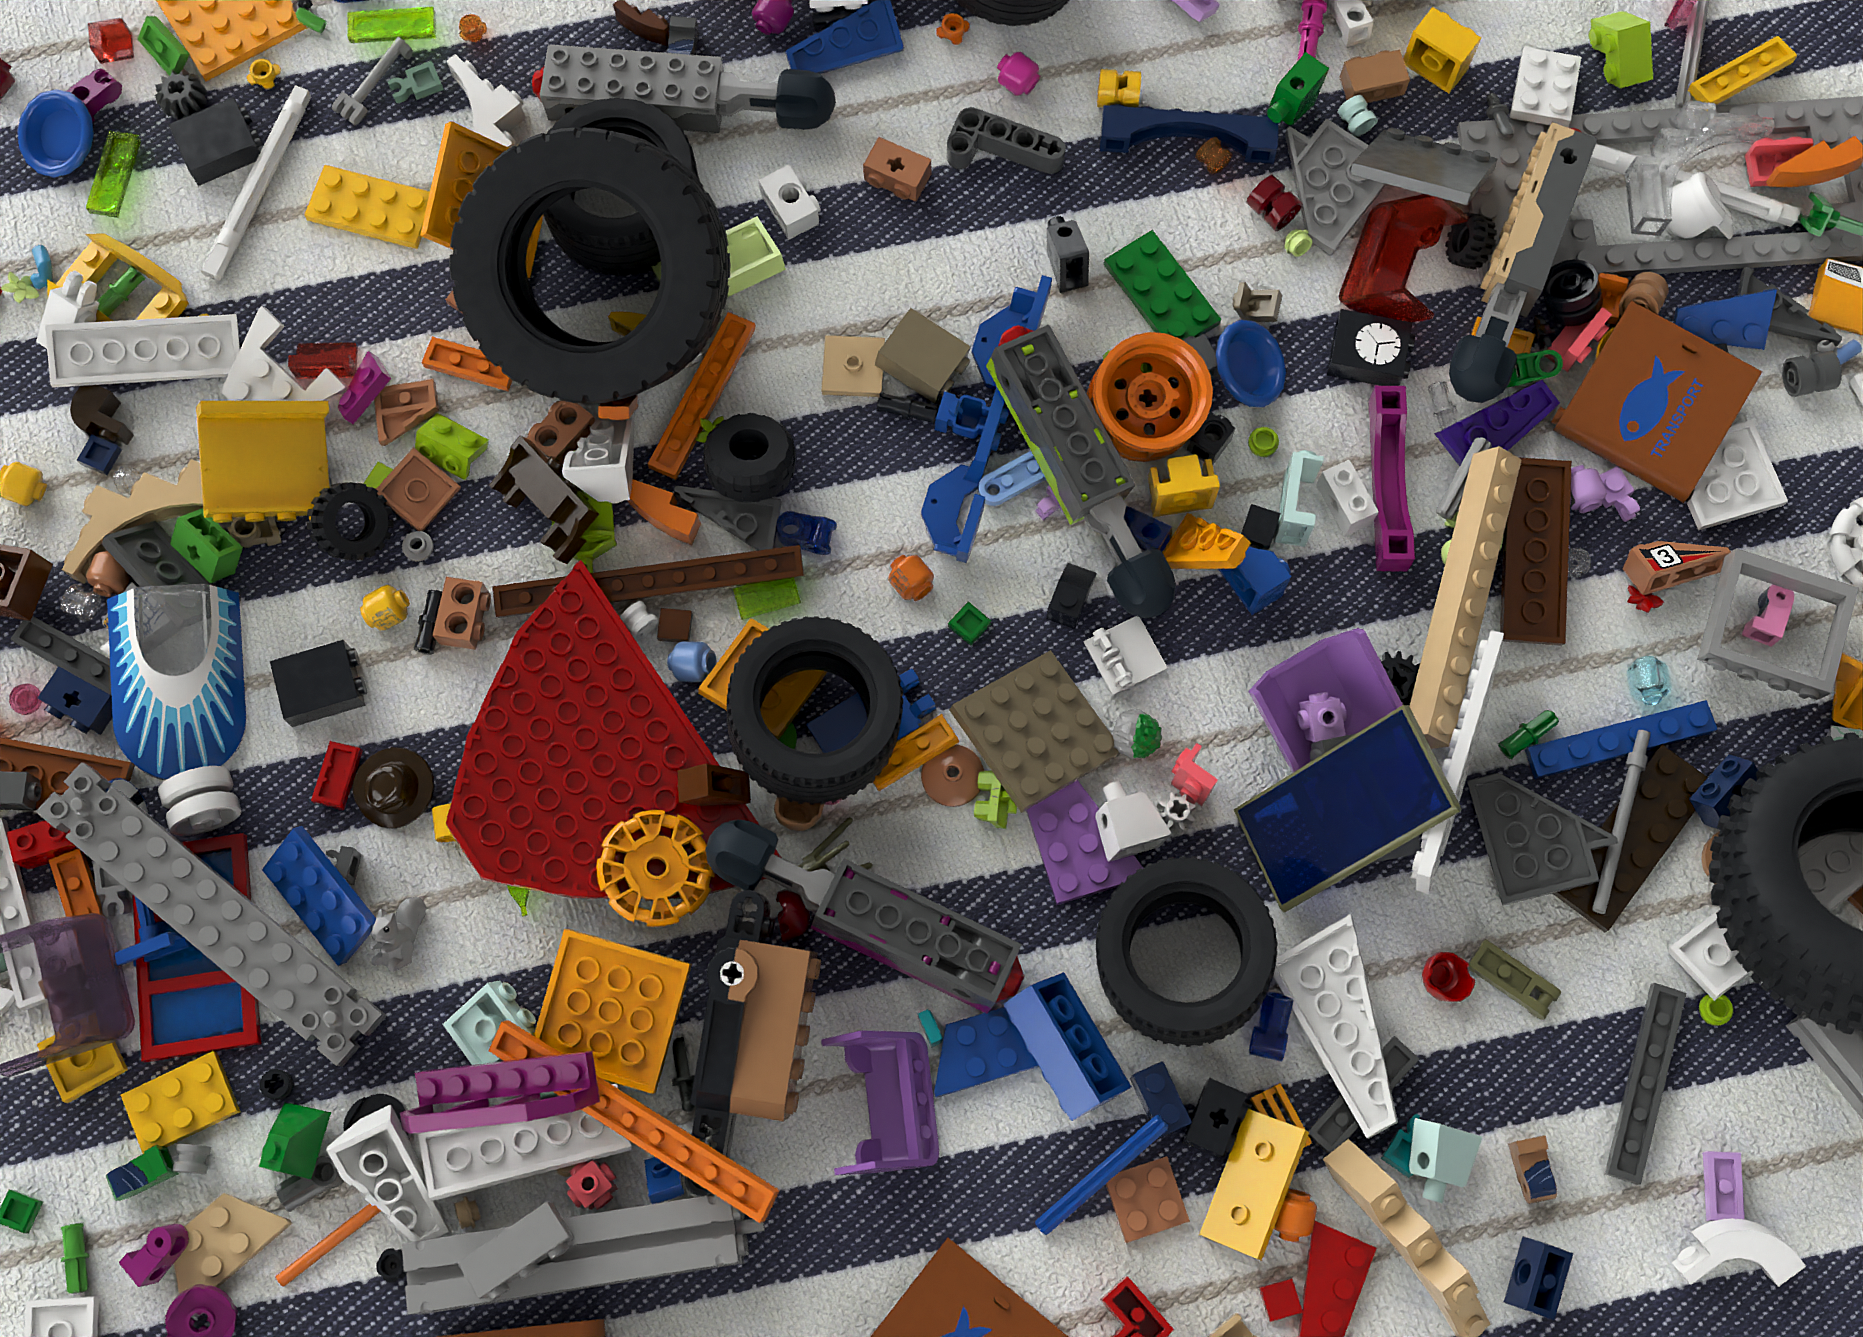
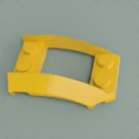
M105 233L86 234L91 240L90 244L82 251L55 284L47 279L48 296L51 289L63 287L66 276L73 272V270L83 275L82 285L85 281L90 280L96 284L118 258L126 264L133 266L162 287L136 320L176 318L189 305L181 287L182 283L142 254ZM97 310L96 322L113 321Z

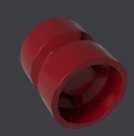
M1269 175L1253 189L1246 203L1258 215L1264 214V221L1277 232L1295 218L1301 210L1303 203L1291 191L1285 193V186L1274 175Z

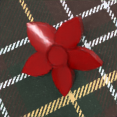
M1631 585L1627 588L1632 595L1627 602L1637 604L1636 609L1649 613L1651 608H1658L1664 603L1660 597L1652 595V593L1642 595L1638 589Z

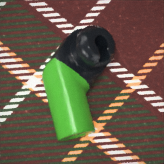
M297 0L296 3L293 2L292 8L298 21L321 34L326 27L327 21L309 11L313 5L312 1Z

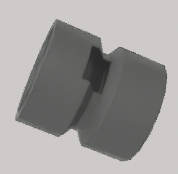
M1824 351L1811 354L1808 358L1798 356L1786 359L1782 367L1785 389L1792 397L1812 394L1814 391L1822 392L1837 389L1842 378L1838 357L1833 351Z

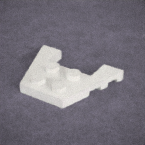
M261 306L257 311L221 393L230 401H326L337 394L346 392L349 387L330 369L325 368L305 390L264 350L285 326L269 310Z

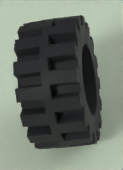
M1464 212L1462 216H1458L1456 223L1451 225V232H1448L1447 235L1449 237L1445 244V247H1448L1445 251L1446 256H1449L1447 260L1451 264L1473 270L1481 268L1483 263L1489 260L1488 255H1492V246L1496 244L1494 236L1497 235V230L1494 229L1496 227L1495 222H1492V219L1471 212Z

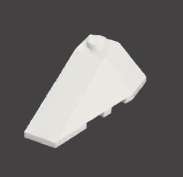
M391 1105L359 1119L327 1147V1152L341 1178L349 1186L353 1185L365 1196V1200L372 1206L375 1205L388 1216L389 1221L413 1243L431 1241L449 1232L448 1225L437 1201L429 1199L425 1174L407 1134L402 1130V1125Z

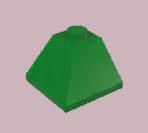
M285 1102L268 1134L266 1144L262 1149L259 1167L311 1179L331 1112Z

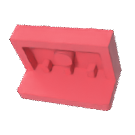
M1794 136L1781 140L1762 138L1755 141L1745 154L1750 187L1768 186L1766 181L1774 169L1814 145L1813 138Z
M1601 308L1589 322L1578 326H1565L1552 342V346L1548 347L1547 350L1556 351L1561 355L1563 370L1568 372L1576 361L1581 364L1592 351V348L1589 347L1592 341L1596 340L1599 342L1610 327L1606 323L1612 315L1610 312ZM1545 355L1546 358L1555 363L1552 356Z
M1196 743L1192 750L1186 747L1176 760V764L1171 771L1175 774L1171 784L1180 790L1181 796L1187 795L1186 800L1192 804L1197 802L1202 806L1210 796L1218 779L1194 763L1202 748L1200 744Z

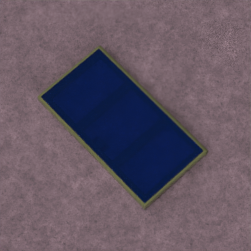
M1402 705L1234 809V812L1280 909L1283 912H1287L1459 813L1462 809L1410 706Z

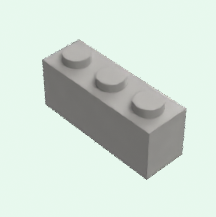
M545 1202L457 1263L478 1298L487 1299L490 1297L493 1301L510 1290L508 1283L519 1276L521 1280H524L540 1269L538 1266L540 1261L548 1256L553 1260L569 1249L567 1243L574 1239L554 1204Z

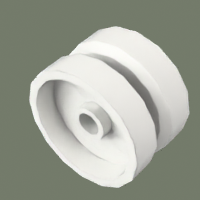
M215 765L190 769L170 777L158 787L162 806L170 809L166 813L170 833L179 836L197 835L223 827L240 816L241 807L237 796L230 792L233 788V781L226 767Z

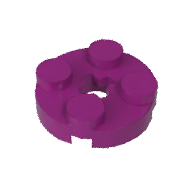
M203 1284L194 1285L190 1289L181 1292L169 1306L165 1315L167 1337H232L236 1328L238 1310L230 1296L223 1290ZM195 1313L198 1315L202 1313L207 1314L210 1326L206 1327L203 1325L199 1329L195 1328L193 1325L196 1320L192 1316Z

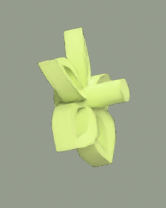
M9 271L8 280L10 283L4 284L1 290L14 293V300L19 304L25 298L34 299L39 297L38 291L31 286V276H24L20 280L14 273Z

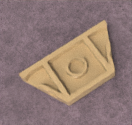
M223 1193L184 1226L188 1232V1245L174 1263L179 1294L197 1284L220 1287L287 1229L292 1222L285 1217L266 1211V1209L242 1201V1199L230 1194Z

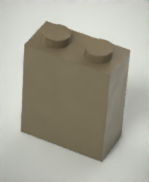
M910 307L878 351L875 365L935 404L939 397L943 396L944 392L949 393L955 384L952 379L956 373L962 375L971 360L967 356L971 346Z

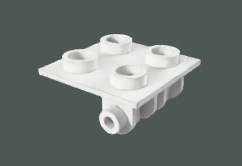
M1138 616L1106 631L1104 628H1100L1093 632V637L1084 641L1112 696L1168 669L1145 625Z

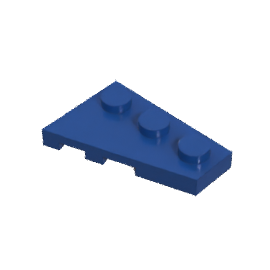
M1777 289L1677 307L1673 323L1711 344L1726 343L1728 346L1765 350Z

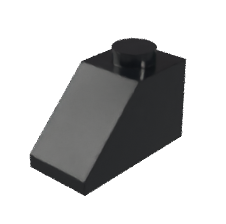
M1067 563L1048 606L1046 619L1076 629L1097 573Z

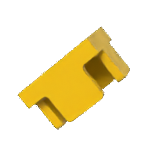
M1197 455L1169 458L1167 460V467L1170 478L1163 479L1162 483L1159 482L1157 467L1150 468L1148 484L1152 499L1151 511L1153 517L1213 508L1220 484L1218 475L1214 474L1211 459L1204 460L1201 473Z

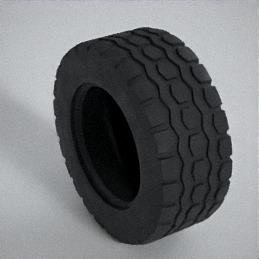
M562 128L552 130L546 134L541 133L521 141L517 147L512 146L494 159V164L491 167L487 166L472 185L473 191L466 194L458 212L459 222L454 224L450 247L453 248V254H450L449 261L450 278L455 283V287H452L458 311L463 312L464 318L462 321L474 341L478 340L480 343L479 349L495 366L499 365L506 376L521 386L527 385L529 390L549 398L556 397L560 401L571 403H606L637 395L667 381L682 371L689 362H692L706 346V342L716 330L721 319L722 309L725 308L729 291L730 253L727 251V246L729 245L723 222H720L719 212L709 193L705 192L698 178L687 167L685 168L677 158L664 149L631 135L597 128ZM589 188L608 191L633 206L653 232L661 260L660 286L649 313L630 333L616 341L610 342L585 340L567 333L553 323L536 302L530 289L526 270L529 239L535 225L544 212L564 196Z

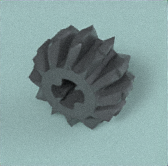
M185 69L179 74L171 70V76L168 78L161 76L163 83L155 85L157 92L155 95L156 102L161 106L164 114L167 116L172 115L177 120H180L183 115L187 117L194 112L197 113L201 111L199 106L207 105L205 86L201 84L197 75L194 73L189 74Z

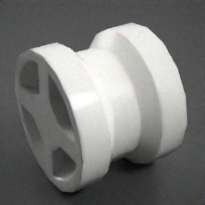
M642 601L631 605L620 617L625 626L631 630L635 640H641L655 629L659 622L654 614L647 612V606Z

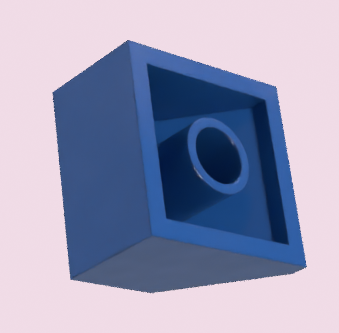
M1248 547L1245 552V559L1235 569L1218 570L1250 614L1254 615L1283 596L1291 579V571L1285 560L1282 558L1278 559L1273 551Z

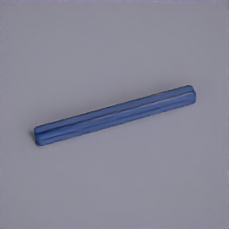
M1156 1115L1041 1215L1035 1222L1038 1229L1044 1235H1048L1168 1130L1169 1127L1164 1119Z

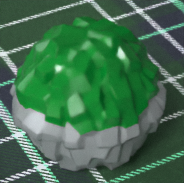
M1130 709L1127 712L1121 713L1116 719V725L1113 730L1114 748L1130 759L1133 758L1135 760L1148 757L1161 747L1162 728L1159 727L1156 719H1153L1145 712L1138 709Z

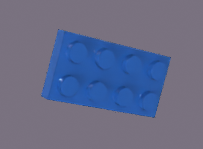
M304 827L293 828L262 868V871L334 962L340 966L349 961L370 935L376 917Z

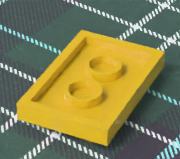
M215 1051L121 1094L143 1154L145 1150L155 1145L168 1147L241 1112L219 1055Z

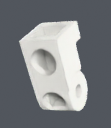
M1328 0L1330 12L1333 18L1336 19L1342 32L1341 39L1345 47L1370 40L1374 21L1362 0Z

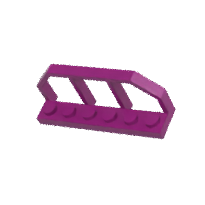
M593 1051L415 1073L419 1106L401 1112L400 1117L402 1130L412 1134L528 1122L578 1111L600 1102ZM581 1089L567 1095L542 1100L540 1098V1093ZM524 1095L493 1107L489 1106V1098ZM471 1101L443 1112L434 1113L433 1105Z

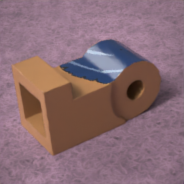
M1546 1135L1509 1143L1518 1183H1520L1526 1202L1532 1204L1555 1199L1557 1197V1188L1546 1150L1549 1149Z

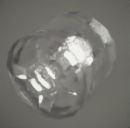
M73 584L65 591L61 599L60 608L62 612L68 615L76 614L78 619L89 622L100 608L101 596L93 591L85 592L82 586Z

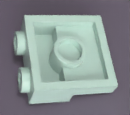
M495 981L487 983L443 1023L446 1030L472 1065L502 1061V1059L489 1052V1048L502 1021L509 1020L534 1036L536 1030L533 1026L536 1023L534 1015L528 1009L520 1008L514 1000L517 997L515 989L506 982Z

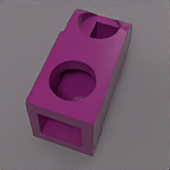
M97 69L83 77L66 91L73 93L85 103L93 123L95 121L94 114L105 105L113 103L119 98L122 93V85L104 69Z
M177 1223L154 1228L149 1232L146 1244L140 1250L126 1253L119 1261V1264L138 1288L158 1283L186 1249L189 1241L188 1232L184 1226Z

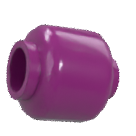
M758 0L752 10V18L756 22L755 27L765 35L782 33L794 15V8L791 5L792 0Z

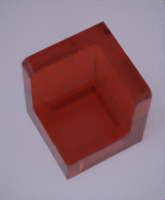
M122 18L88 23L90 49L100 64L134 58L132 32Z

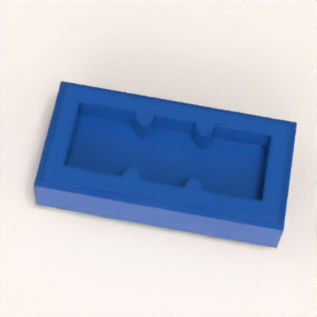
M656 1157L644 1160L648 1196L652 1205L685 1194L682 1174Z

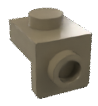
M1239 282L1237 293L1233 295V309L1241 320L1277 322L1283 295L1279 290H1251L1246 282Z

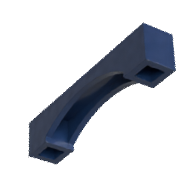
M1121 104L1104 105L1099 151L1128 153L1130 147L1156 138L1193 137L1227 146L1243 155L1244 162L1273 164L1278 148L1279 123H1274L1267 115L1246 116L1239 113H1212L1206 110L1191 112L1178 108L1164 110L1154 109L1149 106L1137 108L1125 107Z

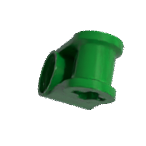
M1553 350L1516 354V367L1506 388L1532 383L1535 380L1557 375L1563 367L1561 355ZM1545 355L1552 356L1555 361L1554 368L1549 372L1542 371L1539 366L1540 359Z

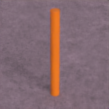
M369 1203L276 1275L279 1284L283 1287L381 1212V1210Z

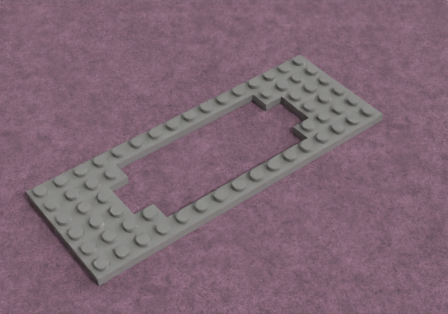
M1863 96L1718 105L1708 110L1704 107L1579 114L1571 116L1568 128H1576L1584 134L1598 138L1596 144L1599 145L1806 132L1807 138H1813L1814 145L1824 140L1832 149L1853 136H1856L1863 145ZM1508 119L1513 135H1503L1499 131L1495 120L1459 122L1457 133L1461 149L1471 152L1473 150H1483L1490 153L1491 157L1498 158L1495 170L1468 204L1471 213L1489 217L1492 219V222H1495L1496 227L1494 229L1497 230V235L1494 236L1496 244L1492 246L1493 252L1500 241L1499 235L1503 225L1509 217L1510 213L1508 211L1511 203L1518 193L1519 189L1517 187L1523 172L1526 171L1528 166L1526 163L1531 150L1535 147L1540 133H1547L1550 125ZM1862 163L1858 169L1844 175L1849 202L1831 204L1835 211L1840 212V215L1863 222ZM1593 219L1572 220L1567 222L1552 266L1565 260L1578 259L1593 265L1598 275L1599 273L1615 274L1620 277L1635 276L1642 272L1666 274L1742 269L1745 267L1824 263L1827 258L1840 262L1863 261V236L1836 227L1833 229L1825 227L1826 231H1823L1821 237L1809 232L1739 236L1732 237L1730 240L1727 237L1597 246ZM1488 255L1489 260L1483 263L1481 268H1478L1480 283H1482L1486 272L1490 268L1491 263L1489 262L1492 255Z

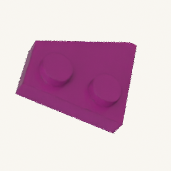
M370 351L366 353L348 386L349 389L341 396L337 406L343 418L352 424L358 420L391 380L380 359Z

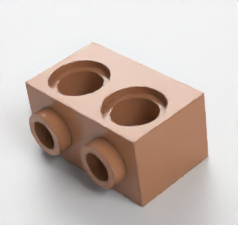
M556 401L550 407L548 415L543 421L532 426L527 439L531 440L548 459L553 456L564 464L566 454L578 448L577 442L580 438H587L590 435V427L594 424L595 418L578 403ZM576 417L573 423L564 424L567 418ZM548 439H556L553 445L544 446L545 441Z
M452 577L445 578L433 631V637L439 645L476 650L478 640L481 641L484 636L485 625L482 622L484 611H488L491 604V594L488 593L489 591L483 582ZM465 595H474L470 603L461 604V600ZM462 623L467 624L464 632L454 633L456 626Z

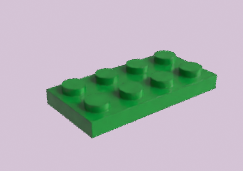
M1153 230L1104 259L1103 265L1154 332L1166 333L1184 340L1190 336L1199 337L1220 325L1221 318Z

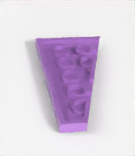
M1078 780L1026 810L1056 905L1119 887V884L1125 882L1129 875L1135 874L1139 868L1143 869L1134 855L1108 862L1095 818L1099 808Z

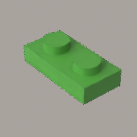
M157 16L146 17L137 40L169 76H171V70L179 74L183 70L190 53Z

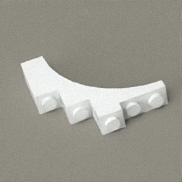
M456 54L447 60L453 78L465 91L470 101L473 113V131L508 148L515 146L516 142L508 132L526 118L522 109L524 105L523 100L514 90L509 92L502 84L495 89L487 79L482 81L477 76L476 69L469 61L463 62Z

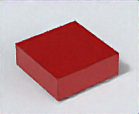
M1293 1279L1259 1288L1269 1322L1303 1313Z

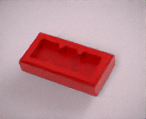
M333 741L329 742L311 802L340 810L345 809L363 752L361 748Z

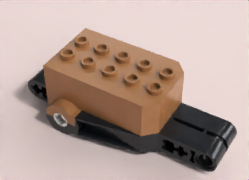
M743 890L733 897L726 935L718 940L716 954L710 960L707 967V981L710 989L690 1103L696 1107L692 1135L710 1147L711 1143L707 1142L706 1138L712 1135V1141L717 1142V1146L714 1149L728 1158L730 1157L737 1114L785 1121L790 1118V1114L793 1115L797 1111L799 1093L795 1092L797 1080L802 1079L805 1059H801L802 1048L807 1046L810 1034V1026L806 1025L808 1013H812L814 1009L816 993L812 992L814 979L818 980L821 967V960L817 959V952L765 944L766 938H772L775 919L770 917L771 906L768 899L764 895L752 890ZM753 903L757 905L756 911H745L746 904L750 905ZM743 917L755 919V923L750 921H743ZM738 971L742 972V977L738 976ZM720 1128V1131L713 1134L714 1129ZM685 1176V1185L692 1194L706 1196L711 1193Z

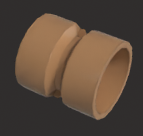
M1653 272L1637 274L1631 280L1620 300L1619 312L1621 316L1631 300L1658 315L1669 293L1666 280Z

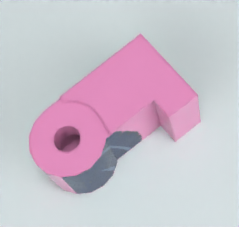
M1771 585L1758 598L1760 609L1758 616H1754L1745 624L1742 636L1771 647L1781 640L1794 602V592L1776 585Z

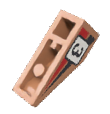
M1656 541L1645 545L1639 544L1632 548L1623 570L1642 595H1647L1720 573L1724 557L1731 551L1728 547Z

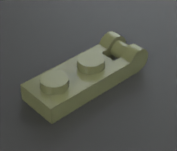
M1487 939L1481 942L1468 962V969L1522 1005L1529 1013L1541 1020H1545L1550 1012L1548 1009L1552 1001H1557L1562 993L1556 986ZM1534 988L1541 993L1537 1000L1530 996Z

